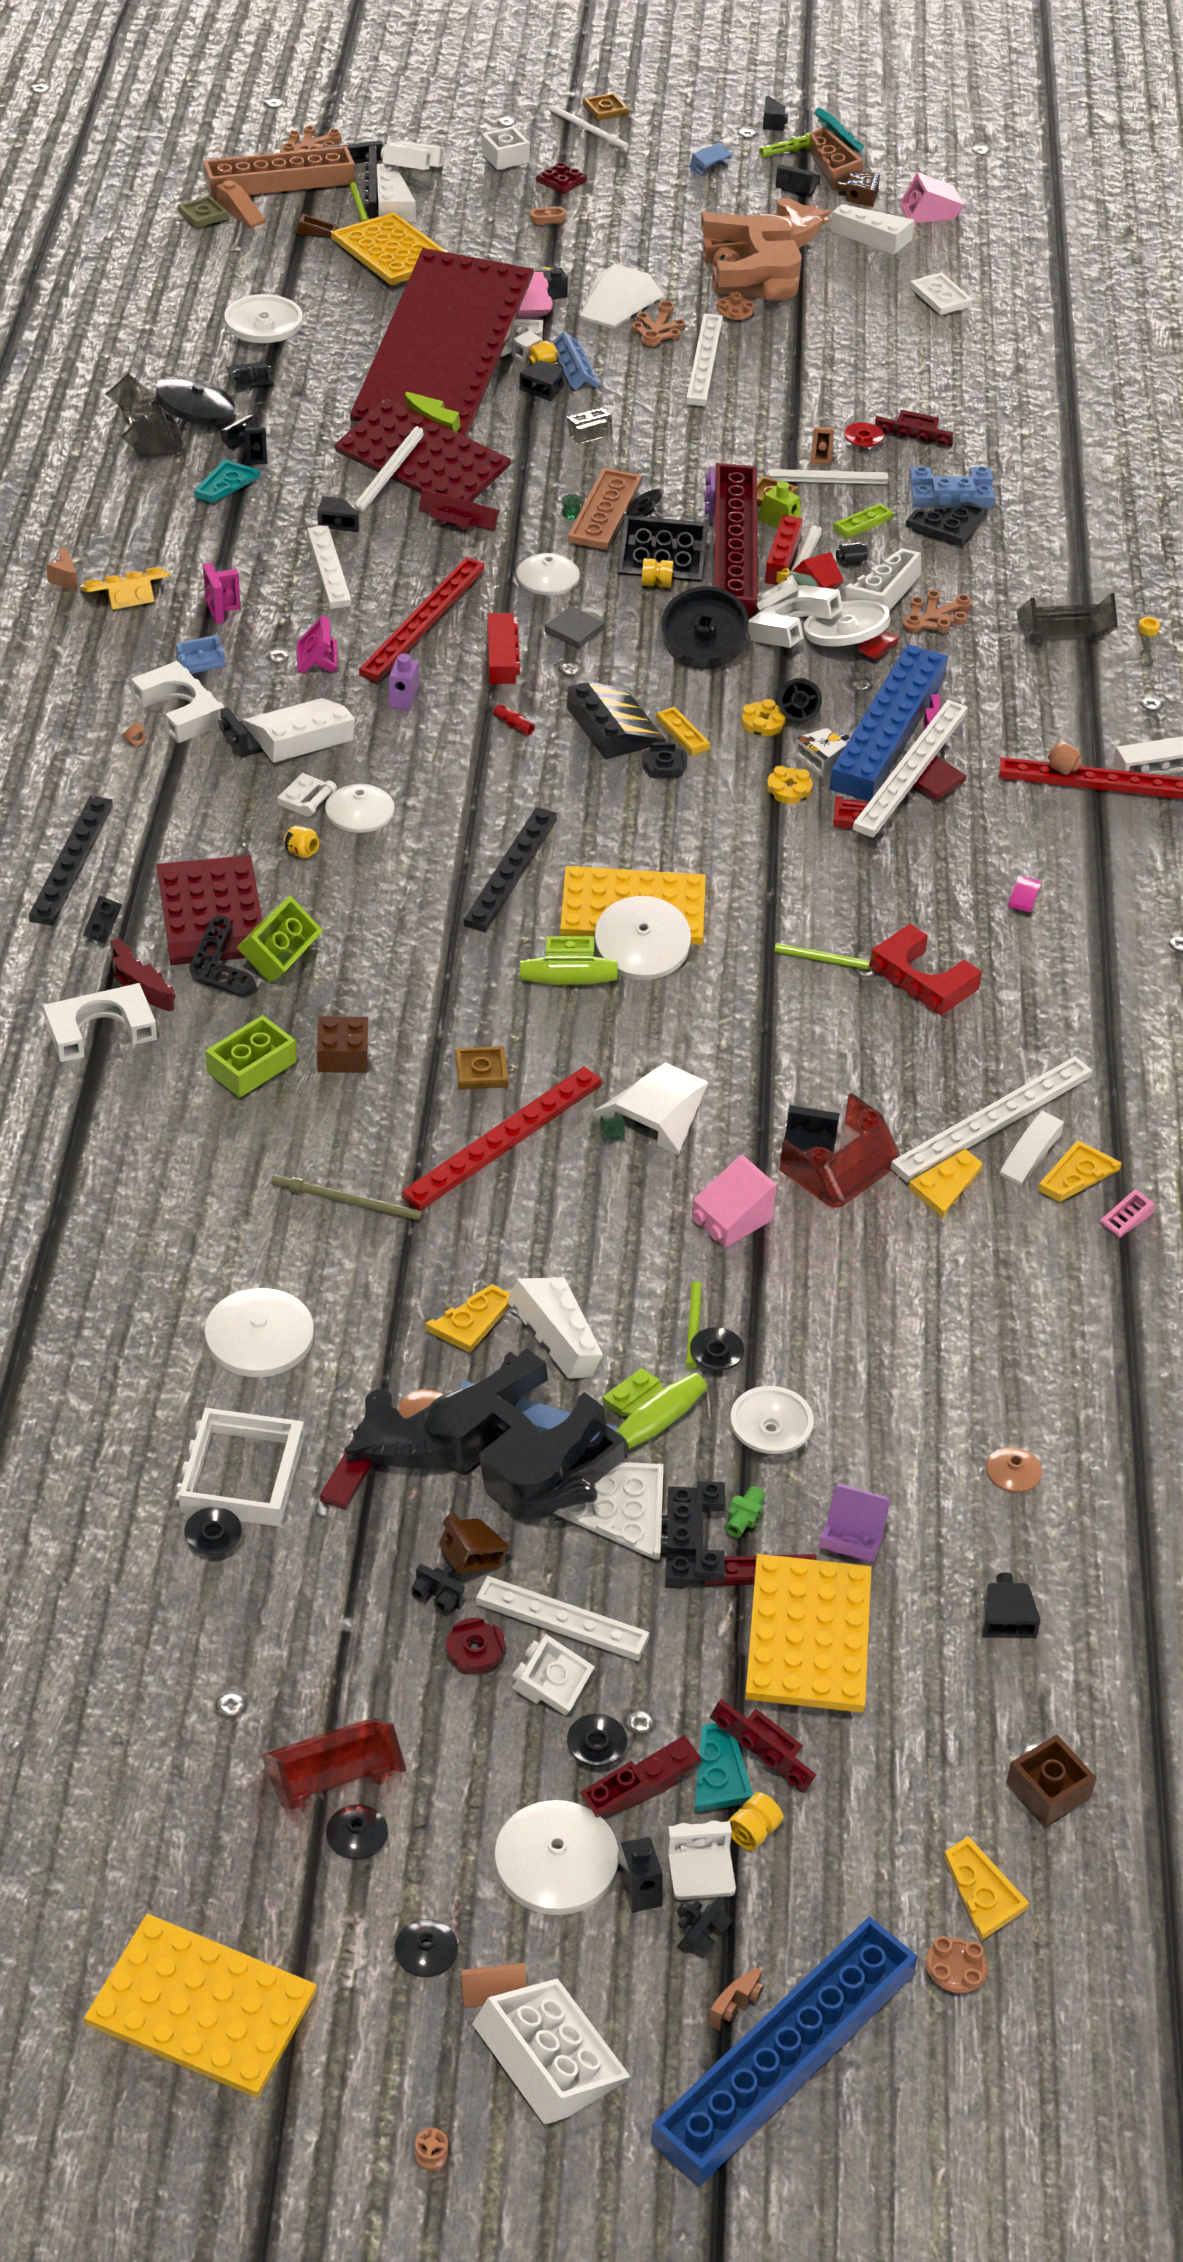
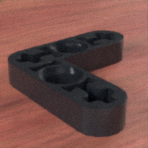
M222 915L216 916L210 921L190 963L189 972L200 983L242 997L250 996L257 987L252 975L218 963L232 935L233 926L227 917ZM224 924L226 928L220 929L218 932L216 927H221ZM209 944H216L217 950L214 953H205V948ZM203 965H204V967H205V969H206L205 972H204V971H201V972L198 974L197 968L201 969V968L203 967ZM221 972L229 973V977L225 982L217 981V976ZM247 980L249 986H244L243 988H241V986L237 982L245 983Z

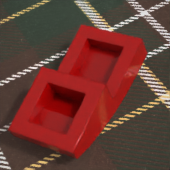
M883 631L881 634L864 641L857 651L871 658L878 659L886 655L888 648L896 646L900 637Z

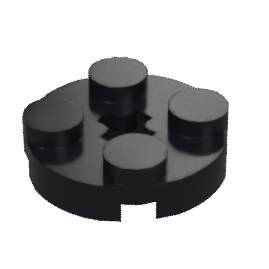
M657 742L650 745V749L647 751L646 749L643 751L642 765L651 778H680L687 767V753L683 748H681V751L677 749L676 744Z

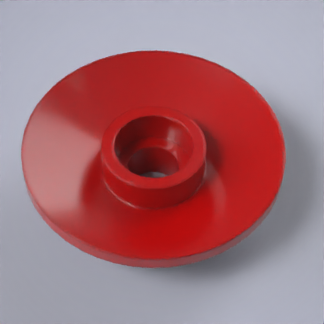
M858 422L850 424L845 428L844 437L854 445L871 447L883 441L884 432L874 424Z

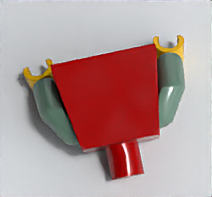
M831 552L804 559L792 572L788 568H784L781 572H777L776 582L778 583L787 580V577L793 575L799 585L834 590L843 583L841 568L836 564Z

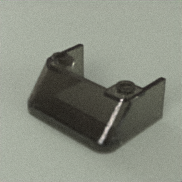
M130 373L125 375L106 393V396L121 408V416L128 424H133L121 435V438L133 447L138 456L150 458L179 454L185 448L173 415L163 409L156 401L155 395Z
M1110 593L1099 604L1036 607L1034 597L1030 598L1017 610L1019 625L1025 640L1030 641V644H1040L1044 640L1092 638L1093 641L1104 640L1105 636L1118 627L1115 593Z

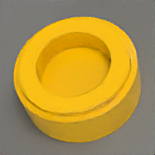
M1153 617L1140 619L1138 631L1141 634L1154 636L1159 633L1160 622Z

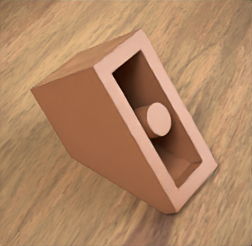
M814 427L811 443V463L831 465L834 428Z

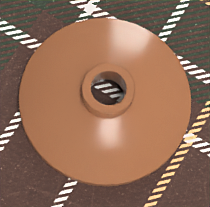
M1006 1447L995 1451L989 1457L986 1465L987 1475L991 1482L1000 1489L1012 1493H1022L1033 1489L1038 1485L1042 1476V1467L1039 1460L1032 1453L1017 1447Z

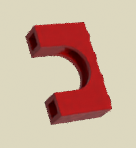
M910 923L872 948L869 967L942 1016L979 990L982 971L966 960H962L941 974H925L913 969L909 963L925 953L928 935Z

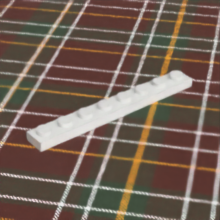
M703 315L686 404L706 406L723 315Z

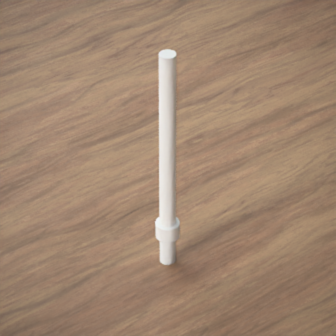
M554 105L550 106V112L606 140L608 144L614 147L618 146L623 150L628 149L629 144L620 140L618 136L610 135Z

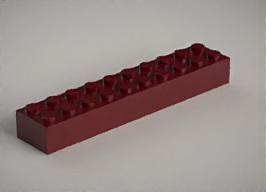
M716 463L713 509L712 587L724 589L735 595L744 605L748 620L755 616L757 606V466Z

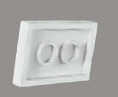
M943 273L910 281V288L940 315L972 306L973 299Z

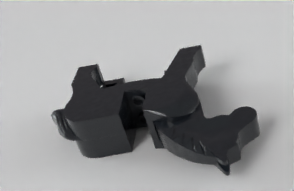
M528 1348L522 1351L518 1357L510 1351L504 1356L500 1369L496 1370L489 1377L473 1385L438 1397L427 1408L409 1418H403L394 1407L392 1395L388 1390L376 1389L371 1391L365 1399L364 1420L358 1425L357 1429L352 1430L354 1441L344 1449L345 1454H349L346 1457L347 1462L367 1459L375 1463L394 1467L429 1468L448 1465L466 1473L480 1462L484 1489L511 1514L527 1520L544 1518L558 1509L595 1502L598 1498V1493L592 1484L598 1482L626 1459L628 1455L626 1439L606 1425L604 1406L586 1392L578 1397L576 1406L567 1419L543 1432H540L532 1421L515 1407L523 1395L548 1381L546 1362ZM600 1431L597 1438L590 1442L591 1439Z

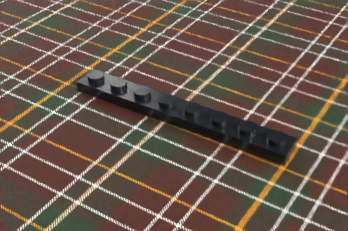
M90 795L29 913V922L53 926L113 807L112 799Z
M535 807L464 918V927L486 933L557 821L556 812Z

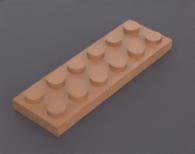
M603 468L568 534V542L600 550H608L642 483V475Z

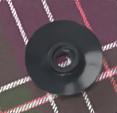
M653 489L632 501L626 514L631 516L650 515L654 512V506L662 497L661 490Z
M712 1327L701 1330L692 1338L690 1353L695 1362L709 1370L722 1371L735 1367L742 1360L744 1345L740 1337L734 1332L725 1328Z
M209 1507L197 1511L187 1520L184 1528L187 1544L196 1552L205 1555H219L228 1552L237 1545L242 1535V1525L239 1518L233 1512L217 1507Z
M589 1714L580 1717L571 1725L567 1734V1746L572 1756L579 1762L588 1766L602 1767L610 1765L622 1757L627 1747V1734L623 1726L616 1719L604 1714ZM594 1744H599L600 1746H599V1747H595V1746H592V1745H594Z
M361 1804L349 1805L336 1811L329 1819L326 1828V1837L331 1849L338 1855L352 1860L365 1859L375 1855L382 1849L388 1836V1827L383 1815L376 1809ZM361 1825L360 1828H354L352 1826Z
M421 1919L411 1922L400 1931L395 1941V1956L398 1963L405 1971L418 1977H434L444 1973L453 1965L458 1954V1942L454 1932L444 1923L433 1919ZM431 1941V1943L428 1945H424L421 1942Z

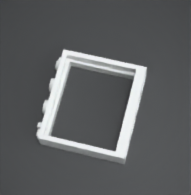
M205 1408L202 1419L196 1422V1439L191 1440L189 1445V1462L185 1461L183 1465V1483H178L175 1499L180 1503V1513L194 1514L204 1508L217 1507L233 1512L243 1522L281 1527L304 1442V1422ZM212 1433L286 1443L270 1503L195 1493Z

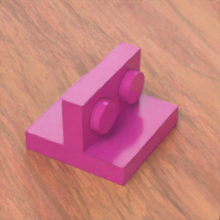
M212 563L203 564L205 601L215 623H224L225 611L241 609L239 573L237 569L215 572Z
M322 615L296 642L297 670L303 674L314 663L331 673L338 668L337 640L330 637V619Z

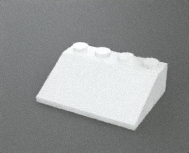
M320 698L243 719L242 723L274 763L352 741L355 719L345 706Z
M558 1978L488 1997L472 2023L544 2125L568 2118L626 2083L631 2077Z

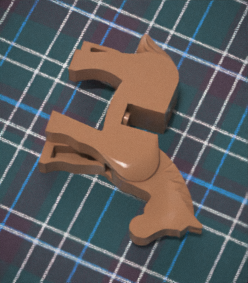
M781 198L777 201L776 215L744 216L702 211L701 231L704 238L702 255L705 264H712L715 253L722 247L731 248L741 257V260L735 262L717 261V267H713L712 271L714 294L737 292L742 297L765 298L768 301L786 300L794 297L798 293L801 267L799 248L810 242L818 234L823 224L830 222V218L826 216L831 213V210H820L816 206H806L790 198Z

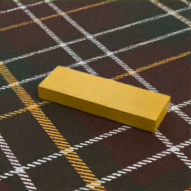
M675 707L656 713L655 719L691 756L710 750L711 743Z

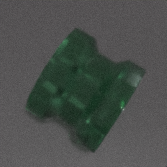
M576 494L565 495L562 498V505L564 506L561 511L562 516L570 520L577 519L581 511L582 498Z
M615 1114L614 1117L610 1118L600 1116V1131L603 1141H608L612 1137L624 1139L625 1127L622 1114Z

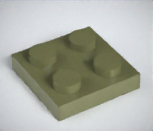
M210 195L178 205V212L196 228L219 223L229 218L228 211Z

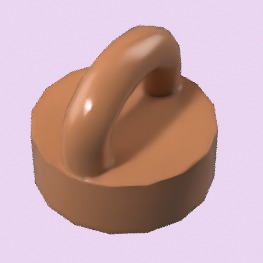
M135 722L122 733L123 739L126 742L129 741L134 746L143 744L146 737L142 730L144 727L139 722ZM137 734L140 735L139 740H135L133 737Z

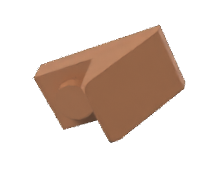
M59 549V558H56V562L46 565L47 579L50 583L71 590H78L76 571L68 549Z

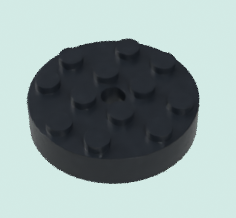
M701 586L683 591L669 602L662 616V637L667 651L677 661L689 667L710 669L723 666L734 660L742 652L748 640L749 623L744 605L735 595L721 588Z

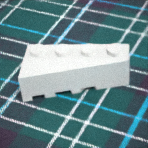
M377 164L378 216L395 212L407 222H416V201L396 165Z
M841 204L832 212L831 232L895 255L912 240L915 220Z
M900 549L884 560L883 565L872 568L869 575H862L857 578V583L854 585L850 583L845 586L846 601H876L884 604L890 611L921 575V553Z
M565 1278L517 1279L507 1300L512 1308L516 1307L521 1313L520 1319L524 1324H530L536 1331L535 1337L540 1344L543 1343L550 1349L549 1355L568 1379L592 1378L603 1354Z

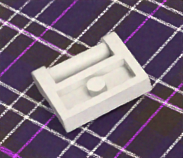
M794 576L787 577V580L770 590L758 593V609L761 611L796 592L798 584Z
M302 773L277 797V805L306 817H311L316 812V807L328 795L330 796L337 790V786L330 780L324 782ZM319 791V793L310 802H308Z

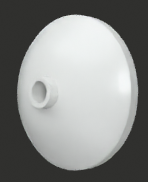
M541 553L530 556L521 562L517 568L519 584L526 590L540 595L566 593L575 588L580 579V571L574 562L562 555L553 553Z
M352 784L336 790L329 796L326 801L325 812L328 820L342 830L356 833L371 832L384 827L390 822L394 815V802L389 794L376 786Z
M761 1386L746 1391L735 1401L731 1410L730 1422L736 1437L747 1447L762 1453L782 1454L801 1447L809 1439L813 1430L814 1418L808 1403L797 1393L778 1386Z

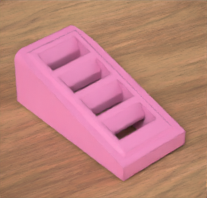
M1134 1189L1100 1220V1224L1120 1238L1149 1218L1154 1213L1155 1204L1137 1189ZM1135 1205V1206H1136L1137 1208H1139L1140 1210L1137 1211L1136 1209L1133 1208V1206ZM1128 1210V1211L1131 1212L1134 1216L1131 1217V1216H1130L1129 1214H1127L1125 1211ZM1121 1215L1127 1220V1222L1125 1223L1118 1216ZM1114 1220L1121 1227L1118 1229L1115 1225L1111 1223V1221Z

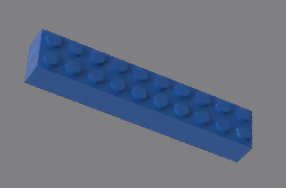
M906 645L832 767L829 790L865 801H871L882 786L924 714L925 708L928 707L931 694L936 693L945 678L947 655L914 645Z
M869 1916L652 2124L650 2143L692 2182L700 2187L914 1976L918 1956Z

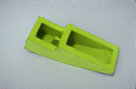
M410 392L405 393L407 409L455 432L459 430V412L445 409L443 401Z

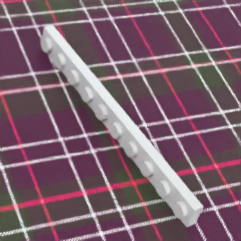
M950 700L946 701L853 824L854 831L873 838L967 715V706Z
M1074 1056L891 1162V1169L909 1183V1181L953 1155L968 1149L1089 1079L1092 1070Z

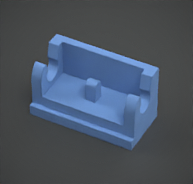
M721 143L694 152L689 168L702 175L704 172L700 168L705 169L716 162H720L724 166L728 165L725 159H731L732 154Z
M218 635L175 643L176 660L184 668H187L190 674L225 667L223 646H220Z

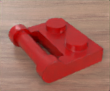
M836 796L833 827L853 829L855 820L869 802L847 800Z

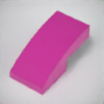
M931 694L929 708H925L924 730L940 710V694Z
M1019 875L1008 907L1031 912L1042 881Z

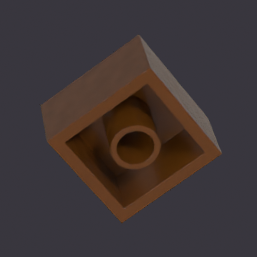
M318 1016L317 1072L367 1073L368 1017Z
M1056 1734L1012 1761L1006 1783L1044 1826H1047L1091 1798L1097 1777Z

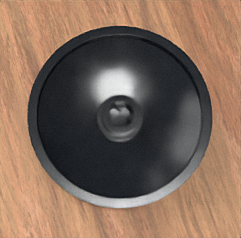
M170 376L161 379L156 386L155 399L158 404L167 412L180 419L201 425H220L227 423L233 417L235 410L233 399L224 390L209 382L187 376Z

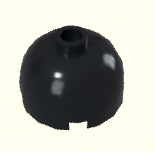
M794 678L786 682L778 696L780 711L789 721L796 723L808 722L819 713L822 705L820 689L814 682L805 678Z

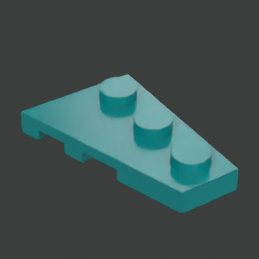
M817 107L814 112L818 117L817 121L842 142L861 152L864 145L855 140V136L844 129L843 125L830 113Z
M224 459L194 490V497L213 503L260 478V470Z
M716 1723L702 1725L699 1751L702 1763L698 1765L694 1813L743 1805L753 1795L737 1739L727 1731L719 1728Z

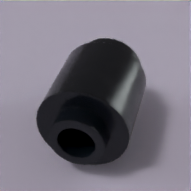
M860 542L841 544L836 549V560L842 566L862 563L868 559L867 546Z

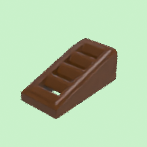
M302 214L296 234L331 237V232L335 231L338 225Z

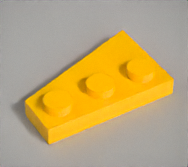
M1077 1140L1039 1183L1038 1191L1061 1202L1119 1171L1122 1163Z
M964 1149L909 1181L908 1189L939 1216L944 1218L951 1205L958 1201L959 1195L963 1190L968 1188L981 1172L983 1163L967 1149Z
M492 1284L469 1297L467 1303L456 1309L452 1307L445 1311L444 1316L438 1320L432 1319L426 1322L425 1331L471 1353L511 1307L507 1302L510 1293Z
M969 1836L945 1851L944 1860L980 1941L1028 1910L1029 1902Z

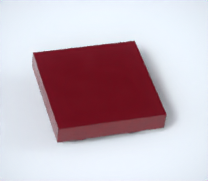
M563 162L556 163L553 167L545 169L544 172L536 176V182L562 194L587 181L586 174L581 173L578 169L567 166Z
M935 756L913 787L937 801L966 782L967 775Z

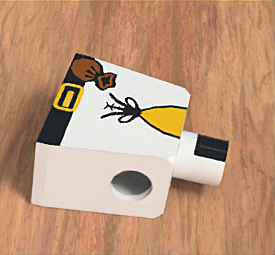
M826 728L797 737L795 756L823 778L832 771V767L850 737L845 733L837 736Z

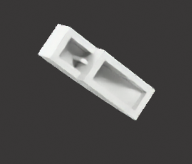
M1041 1111L1014 1147L999 1175L1022 1186L1047 1158L1048 1150L1060 1138L1064 1121Z

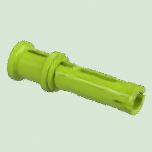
M806 133L804 136L797 138L794 136L789 141L760 147V157L763 159L789 151L797 153L802 149L809 150L810 134Z

